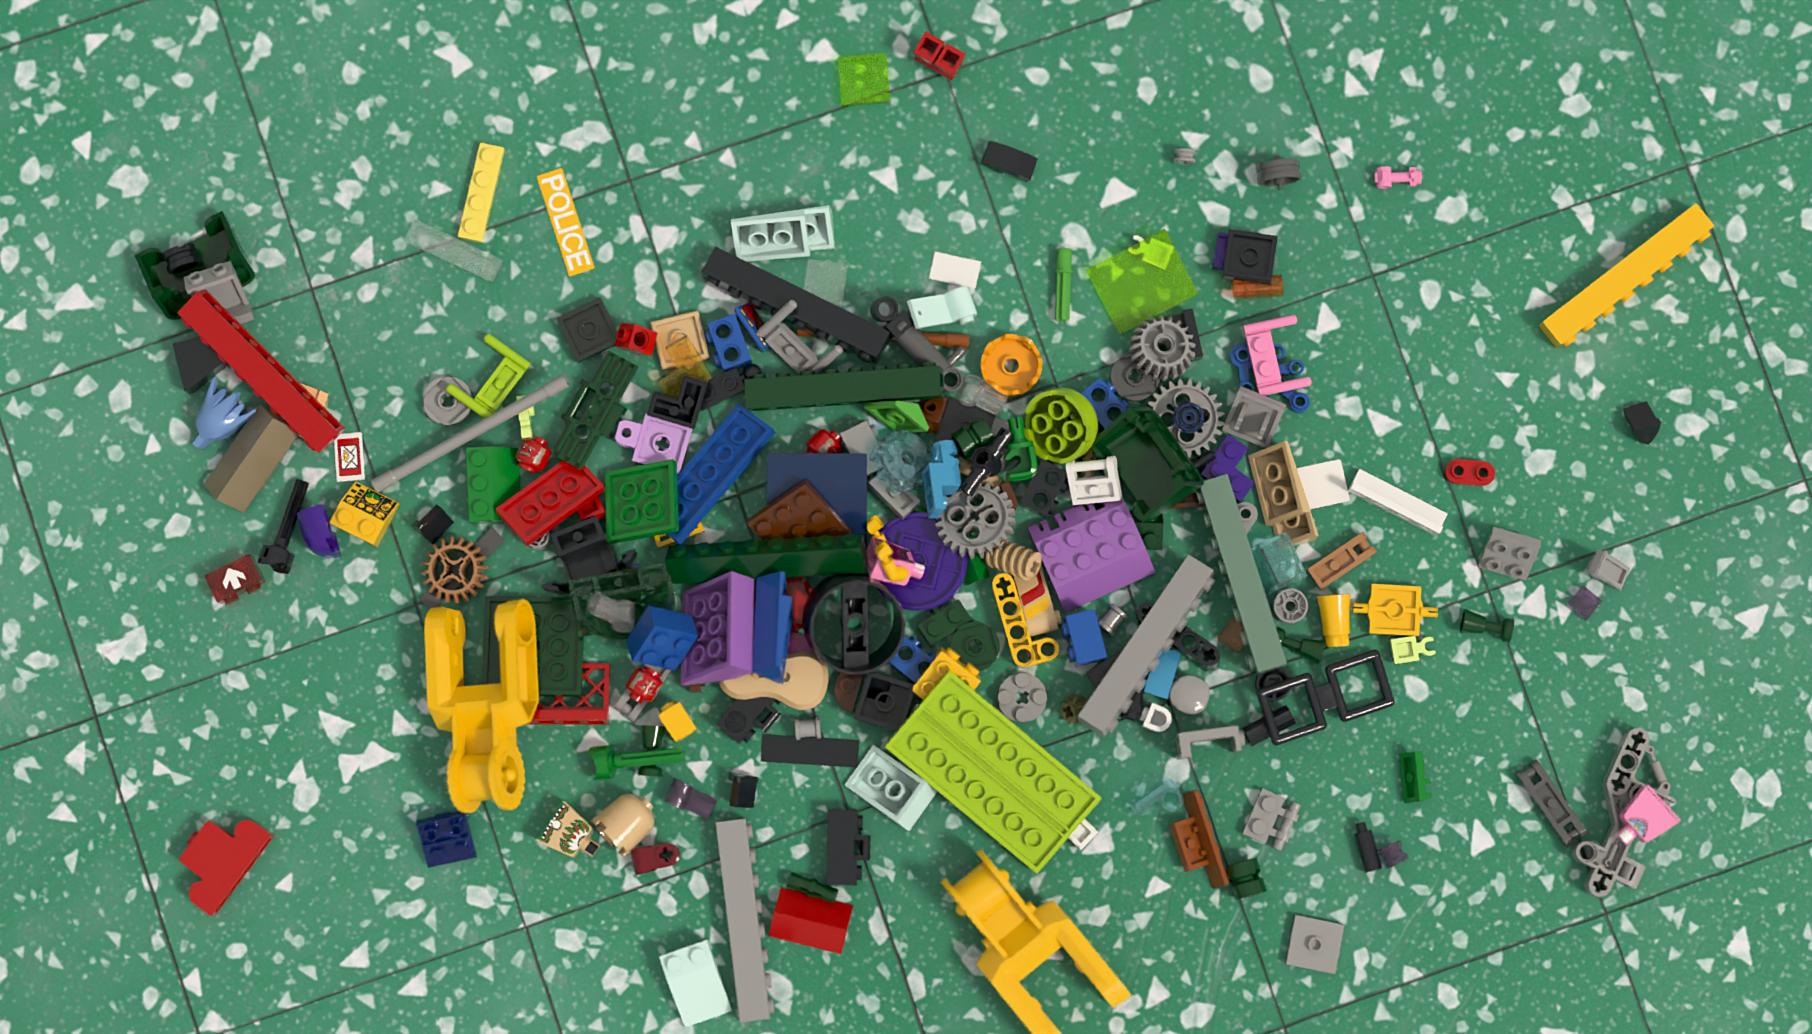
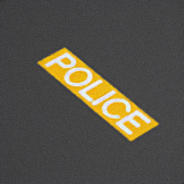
M562 168L538 175L537 180L569 277L595 269Z

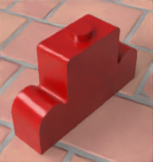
M253 820L239 822L234 829V835L212 821H207L199 832L195 831L187 841L189 846L179 858L183 865L202 878V881L195 882L189 889V898L193 904L208 915L216 916L275 835Z

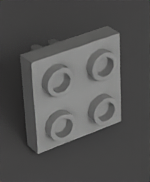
M1240 386L1222 431L1268 448L1286 404Z
M1493 527L1480 557L1478 568L1526 581L1540 550L1541 540L1528 537L1525 534L1521 535L1504 530V528Z

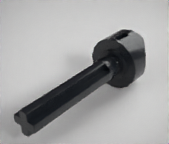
M296 479L274 545H263L258 558V563L270 565L275 572L281 574H289L295 555L290 553L287 548L298 518L297 513L301 509L309 485L308 482Z

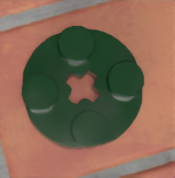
M969 622L960 626L953 634L950 648L960 655L959 660L967 665L969 662L979 671H983L989 668L997 659L1000 643L997 634L989 626L980 622ZM972 640L982 644V648H979V653L974 654L972 650H968Z

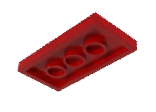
M562 460L498 506L496 514L528 547L605 491V488L585 465L580 470Z

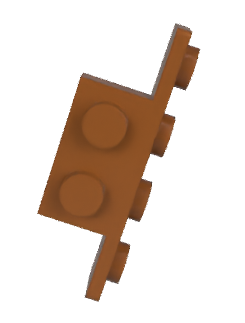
M1196 789L1182 794L1189 818L1169 824L1184 872L1205 866L1213 889L1229 885L1228 874L1222 864L1219 855L1220 850L1215 842L1212 826L1207 818L1204 801L1199 791Z

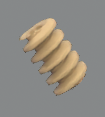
M1001 541L1002 550L994 547L992 548V556L988 551L986 553V562L989 567L1026 581L1036 576L1042 564L1040 552H1033L1032 549H1026L1024 546H1018L1016 543Z

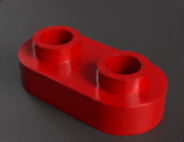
M1455 459L1446 465L1444 474L1446 479L1452 484L1483 487L1493 481L1495 470L1486 461ZM1460 467L1462 469V475H1456L1454 473V468ZM1480 469L1486 470L1487 476L1485 478L1479 475Z

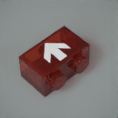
M247 554L205 575L216 601L220 604L225 603V605L238 601V596L245 592L252 594L262 588L261 585L266 583L254 556L251 554Z

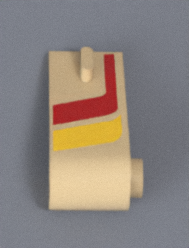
M1042 566L1031 580L1026 581L1014 577L1030 637L1058 630V625L1062 623L1059 610H1054Z

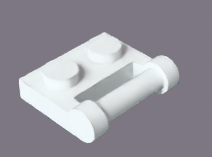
M1107 456L1106 459L1082 462L1073 460L1066 463L1073 505L1120 501L1122 499L1116 456ZM1107 469L1108 475L1083 478H1078L1077 472Z

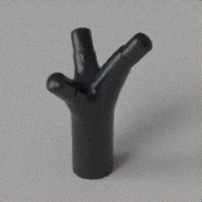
M1210 450L1203 456L1191 460V462L1200 473L1205 465L1217 457Z

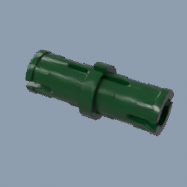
M793 872L787 883L788 888L805 893L809 898L816 897L831 904H834L839 889L819 883L818 879L813 878L811 880Z

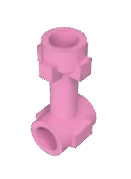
M1391 167L1376 168V173H1374V180L1377 183L1378 189L1391 188L1392 182H1409V186L1414 187L1416 184H1421L1422 173L1421 169L1416 170V167H1410L1409 172L1391 173Z

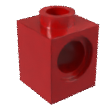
M621 323L616 333L614 346L636 355L652 356L658 332L636 324Z

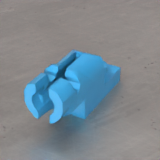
M942 440L933 443L934 447H931V463H928L922 472L928 519L938 518L943 510L946 509V495H954L960 487L959 460L955 458V455L958 453L956 441Z

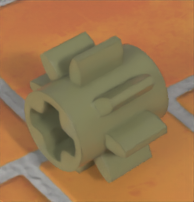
M1073 693L1065 696L1066 701L1060 703L1062 717L1068 721V724L1074 722L1077 725L1081 724L1078 715L1088 700L1083 697V694L1076 696Z

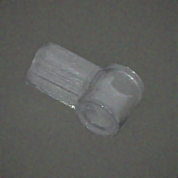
M975 374L965 375L963 385L956 395L960 403L966 406H978L997 417L1000 416L1008 401V396L986 386L985 381Z
M598 592L592 595L587 605V611L590 614L611 622L612 628L617 632L628 633L634 630L635 603L628 600L615 601Z

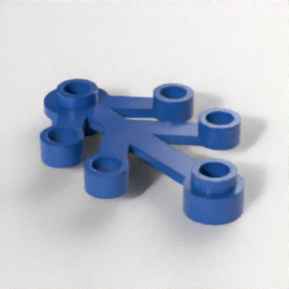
M1240 343L1232 348L1230 360L1239 368L1240 386L1247 385L1254 391L1253 385L1249 382V368L1252 371L1253 369L1247 344ZM1275 344L1274 348H1279L1282 352L1280 356H1276L1277 360H1280L1285 354V349L1282 345ZM1240 351L1246 352L1247 358L1244 360L1240 359L1238 353ZM1293 360L1290 364L1278 365L1280 375L1292 374L1297 376L1304 370V364L1300 360ZM1293 364L1300 365L1301 369L1299 372L1292 370ZM1293 390L1280 392L1289 400V407L1293 412L1302 413L1309 407L1310 401L1306 394L1296 393ZM1297 398H1302L1304 400V405H1296L1295 400Z

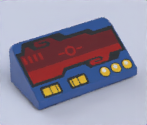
M745 304L735 308L736 316L759 350L764 353L771 347L765 342L766 339L760 337L757 333V330L764 322L754 307Z

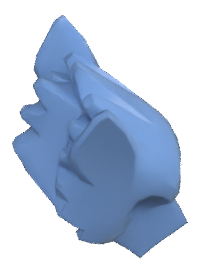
M217 377L213 378L205 401L197 415L196 424L199 434L195 438L193 445L202 450L214 441L225 440L234 436L242 427V424L256 412V409H253L244 414L246 408L243 403L239 404L241 396L239 391L226 395V389L223 388L217 392Z

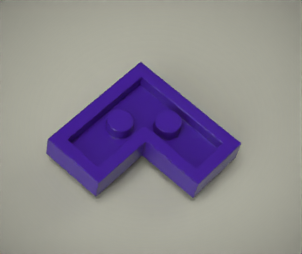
M1228 434L1215 453L1217 458L1208 463L1200 475L1209 480L1228 474L1235 499L1241 503L1255 482L1235 468L1248 450V447Z

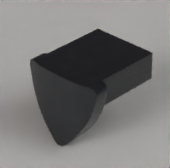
M1645 401L1624 409V416L1635 438L1644 444H1650L1658 434L1661 421L1655 417L1648 402Z
M436 504L420 521L416 520L411 527L430 543L435 544L437 539L454 522Z
M729 772L728 780L733 781L729 806L754 808L758 777Z

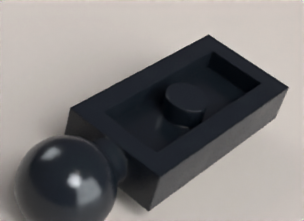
M748 364L741 374H739L735 367L709 379L701 410L709 409L744 392V379H752L754 374H762L760 366Z

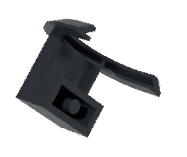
M597 516L550 534L558 556L564 564L570 583H558L556 580L541 585V587L545 591L561 595L593 588L616 578L628 570L638 555L637 551L631 549L621 553L622 560L617 563L610 544L607 542V536L601 521Z

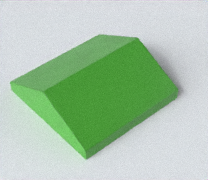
M884 401L866 402L863 405L867 411L894 433L927 432L929 429L917 403Z

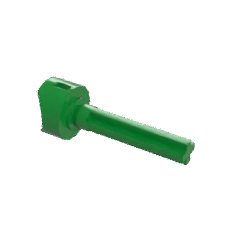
M610 745L590 747L588 752L596 766V776L593 780L614 778L616 768L685 761L683 747L614 754L613 748Z

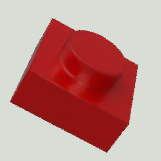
M598 496L577 510L581 522L595 516L599 519L606 517Z

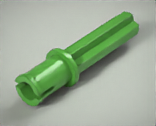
M1057 248V270H1054V273L1057 274L1055 320L1059 322L1069 321L1071 274L1074 273L1071 270L1073 250L1071 248Z

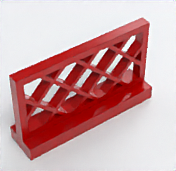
M583 663V670H588L585 674L583 672V680L586 679L594 689L585 697H579L581 701L575 707H568L562 701L565 697L553 696L556 701L550 707H543L538 702V707L531 722L525 725H609L610 663ZM594 670H604V679L596 686L588 676ZM603 685H604V693L600 690V688H601ZM598 691L604 698L603 707H592L587 700Z

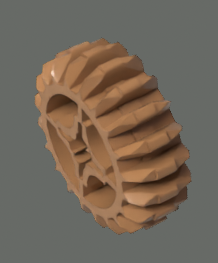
M450 537L448 545L445 539H441L442 548L433 544L432 548L435 550V553L426 552V555L431 560L430 562H422V565L429 567L428 570L421 571V574L429 575L430 578L425 579L423 582L425 585L433 584L428 591L434 593L438 590L436 598L440 600L445 595L446 603H450L453 597L454 602L459 604L461 595L465 601H469V592L473 596H477L478 592L474 588L476 586L481 589L485 587L479 581L480 578L488 579L487 575L482 574V570H488L489 566L481 565V562H484L487 558L484 555L477 557L482 549L477 547L472 550L475 544L473 541H469L465 546V538L460 537L457 544L456 538ZM453 550H462L467 555L454 561L446 553ZM441 559L444 565V572L440 575V579H438L437 565ZM472 561L474 572L472 579L469 581L466 569ZM450 564L457 567L460 566V569H458L460 577L450 573V571H453L450 570L452 567ZM452 580H457L464 587L459 590H448L443 585L450 583Z

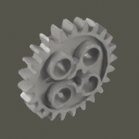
M1179 379L1177 386H1174L1169 381V389L1167 390L1160 386L1161 395L1153 393L1152 397L1156 402L1148 401L1147 405L1160 417L1169 415L1173 420L1174 412L1169 410L1167 405H1171L1176 410L1178 407L1176 398L1178 396H1185L1189 402L1201 407L1208 415V421L1200 428L1202 433L1197 431L1192 433V441L1185 442L1180 438L1181 431L1176 427L1175 423L1168 427L1189 459L1193 451L1199 457L1201 455L1200 448L1208 452L1210 449L1207 443L1209 442L1213 445L1217 443L1213 435L1221 436L1222 434L1217 429V427L1224 426V422L1219 421L1218 418L1223 417L1225 414L1224 412H1217L1222 403H1214L1217 394L1209 396L1210 387L1201 390L1200 381L1195 387L1192 386L1191 379L1188 380L1187 385H1183L1182 380Z
M988 481L985 487L980 483L972 497L960 489L954 495H951L950 498L946 496V509L936 518L940 522L935 524L937 530H941L938 535L940 539H944L945 547L951 545L952 553L959 549L961 557H964L969 552L971 559L974 558L975 553H979L981 559L984 558V551H988L992 556V548L994 547L1002 550L1000 542H1009L1006 534H1014L1013 528L1010 526L1016 525L1015 519L1012 518L1016 515V512L1011 508L1013 506L1012 501L1007 500V493L1003 492L1000 494L999 486L992 490L991 482ZM983 500L981 505L972 506L974 501ZM957 515L964 516L959 522L953 521V518ZM992 517L999 518L994 524L987 523ZM973 532L979 533V536L975 539L968 538Z

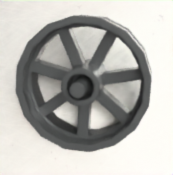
M1275 155L1274 160L1257 164L1258 185L1278 186V190H1282L1283 185L1300 181V161L1292 158L1279 159V155Z

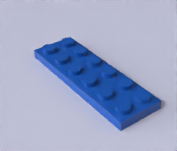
M738 403L677 475L679 532L666 535L681 545L776 433L774 429Z

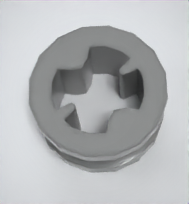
M1188 148L1174 150V154L1177 156L1174 158L1175 164L1192 165L1196 163V160L1193 158L1196 155V150Z

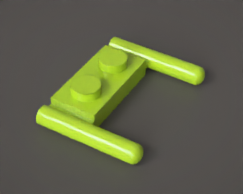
M486 334L483 341L505 356V358L474 399L453 384L446 386L447 393L484 419L498 410L531 365L529 361L491 334Z

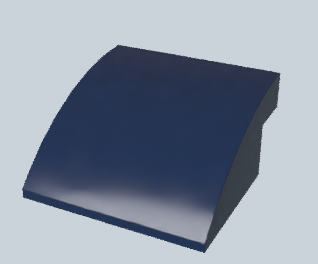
M767 453V505L806 479L852 530V534L864 535L867 550V454Z

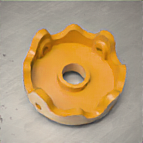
M1005 334L989 342L985 347L981 358V373L986 384L994 392L1007 397L1023 395L1030 391L1040 378L1042 357L1034 342L1028 337ZM1012 359L1018 363L1017 371L1010 373L1005 370L1004 364L1007 360Z

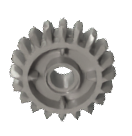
M1162 314L1158 316L1157 321L1153 317H1149L1148 323L1142 321L1139 325L1140 328L1137 327L1133 331L1135 336L1130 338V343L1133 345L1130 346L1129 352L1134 353L1131 357L1132 361H1139L1136 368H1144V376H1147L1149 372L1152 373L1153 380L1157 379L1158 375H1161L1163 381L1167 380L1168 375L1172 379L1177 377V373L1183 375L1186 371L1185 368H1190L1192 364L1190 360H1193L1195 357V353L1191 351V348H1195L1196 344L1189 342L1193 335H1186L1188 327L1181 328V320H1178L1176 324L1173 323L1172 316L1168 317L1167 321H1164ZM1157 345H1164L1168 351H1161Z

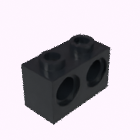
M1042 459L1037 473L1033 476L1019 506L1043 518H1046L1048 513L1053 515L1059 503L1055 500L1058 493L1064 494L1069 484L1066 478L1067 472ZM1048 473L1056 474L1058 483L1048 485L1044 479L1045 475ZM1037 495H1043L1047 499V505L1037 507L1033 502V498Z

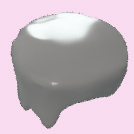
M1183 676L1174 682L1170 689V702L1177 711L1186 714H1197L1206 708L1210 690L1205 681L1195 676Z

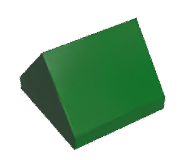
M975 555L973 559L968 558L965 576L967 586L990 577L984 559H981L980 555Z

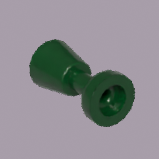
M1464 609L1460 623V633L1482 634L1484 630L1500 633V639L1507 643H1510L1514 629L1513 618H1505L1502 624L1486 621L1485 616Z
M1276 628L1281 646L1297 650L1298 655L1319 664L1325 641L1304 638L1302 641L1285 637L1286 632L1283 628Z
M641 725L643 747L647 748V751L660 749L665 727ZM656 765L640 766L638 775L663 777V769Z

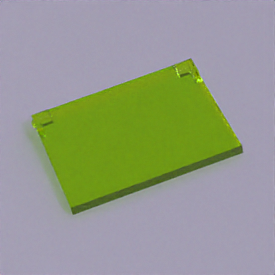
M1165 228L1087 269V274L1094 283L1120 335L1140 325L1142 321H1148L1149 317H1155L1199 294Z

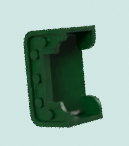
M223 211L210 216L204 224L206 234L188 242L195 245L197 250L195 254L199 256L201 264L196 268L179 274H168L166 269L168 264L163 261L162 251L158 248H147L134 255L152 298L170 320L182 318L178 311L191 298V295L186 291L184 277L193 272H200L216 264L231 261L243 287L251 283L255 278L254 270Z
M1129 407L1095 438L1091 446L1093 456L1097 460L1106 459L1107 456H1116L1118 473L1137 499L1133 503V513L1142 522L1152 521L1197 491L1204 484L1202 476L1161 417L1149 407Z

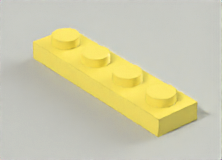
M480 142L458 233V238L483 243L505 152L503 147Z

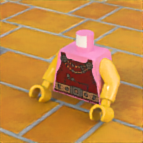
M877 515L867 521V530L873 536L866 550L868 556L866 567L870 578L903 586L908 583L910 577L921 579L925 569L924 565L914 562L910 550L886 540L883 532L878 531L883 527V523Z

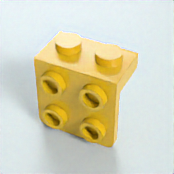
M941 646L935 654L934 661L913 686V691L924 699L949 669L975 690L981 682V676L978 675L980 671L969 662L967 665L959 660L960 655L953 649L948 647L946 650Z

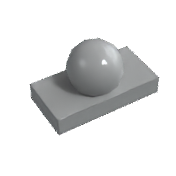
M1597 550L1595 557L1589 561L1587 568L1593 578L1601 580L1617 590L1622 589L1630 570L1628 566L1602 550Z

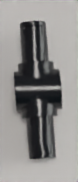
M1001 427L990 444L980 447L973 452L971 457L973 465L970 468L969 475L959 487L961 491L972 497L984 479L993 477L1000 472L1002 468L1000 460L1003 456L1002 453L1014 437L1011 432Z

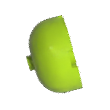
M1069 388L1050 389L1035 396L1026 407L1025 438L1028 441L1033 440L1036 455L1043 460L1048 459L1060 464L1073 461L1088 452L1097 437L1098 419L1096 411L1090 401L1078 391ZM1037 433L1041 434L1040 440L1038 439Z

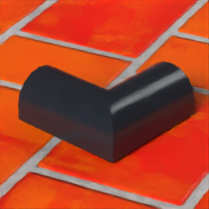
M685 374L678 398L654 391L647 415L695 429L708 380L700 376Z

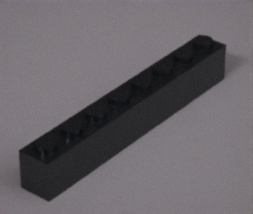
M716 246L702 270L703 279H705L704 282L716 289L719 286L727 290L726 293L733 298L739 299L742 297L748 300V304L758 310L764 308L770 311L771 316L778 312L788 301L794 300L797 303V307L785 318L792 322V326L801 331L808 329L814 333L813 335L817 339L824 342L829 340L836 345H840L844 352L848 353L850 350L858 354L857 357L866 363H871L872 361L878 364L891 339L890 331Z

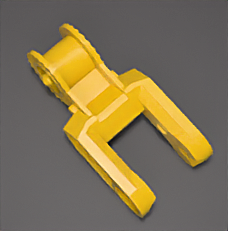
M525 599L498 604L496 608L495 630L499 640L501 683L464 686L463 646L466 628L461 611L443 606L430 608L425 618L427 707L437 728L452 733L453 749L447 763V784L454 806L462 813L476 811L481 801L494 800L502 810H514L523 798L525 769L521 753L517 747L516 728L531 722L539 702L535 616L530 603Z
M982 849L976 852L982 862L955 885L951 886L945 878L940 881L956 901L957 914L960 916L967 915L985 937L982 942L987 948L975 964L1032 1034L1061 1033L1041 1010L1040 1003L1035 997H1031L1019 981L1061 947L1067 951L1075 961L1074 965L1078 970L1088 977L1112 1007L1125 1002L1131 997L1125 986L1054 900L1035 907L1030 901L1025 904L1008 882L1009 873L1004 869L998 870Z

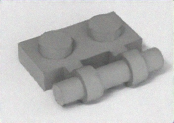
M1261 788L1242 834L1263 844H1266L1270 835L1276 838L1272 847L1281 851L1284 843H1288L1290 838L1288 834L1293 823L1298 820L1299 815L1297 813L1301 805L1291 802L1288 810L1281 808L1285 798ZM1278 815L1284 817L1279 831L1273 828Z

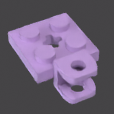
M645 414L643 424L627 420L620 421L615 440L620 446L635 450L632 462L644 465L669 459L675 460L677 462L678 475L682 468L693 429ZM624 431L631 432V436L628 438L623 437L622 434ZM666 438V443L670 444L669 448L659 451V446L655 445L656 441Z

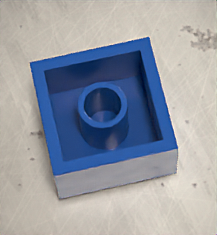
M648 605L627 638L626 643L632 661L676 671L697 639L698 633L692 615Z
M1095 609L1065 616L1064 622L1060 626L1063 638L1069 639L1070 647L1067 648V654L1070 663L1074 662L1075 667L1104 661L1107 655Z

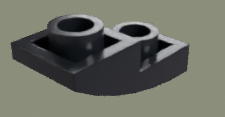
M989 141L981 164L1001 174L1007 172L1028 182L1032 178L1038 158L1018 149Z

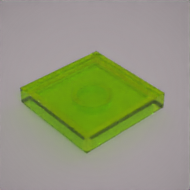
M886 53L838 57L842 106L890 103Z

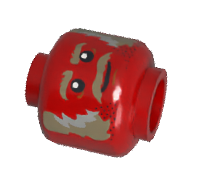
M820 429L806 441L807 449L805 452L841 453L842 449L839 443L842 440L835 431L831 430L828 432L825 429Z
M537 436L533 440L530 438L524 439L515 456L519 462L517 466L533 474L536 471H543L552 452L547 447L548 442Z
M646 665L643 668L637 667L626 683V688L631 692L629 697L640 704L643 700L652 702L663 686V682L660 679L662 675Z

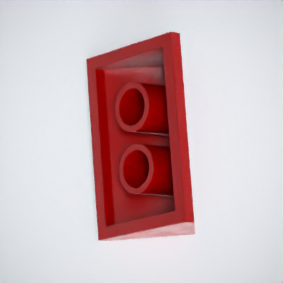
M781 888L773 914L769 937L842 954L853 905L837 901L831 904L816 897L809 898L805 893Z

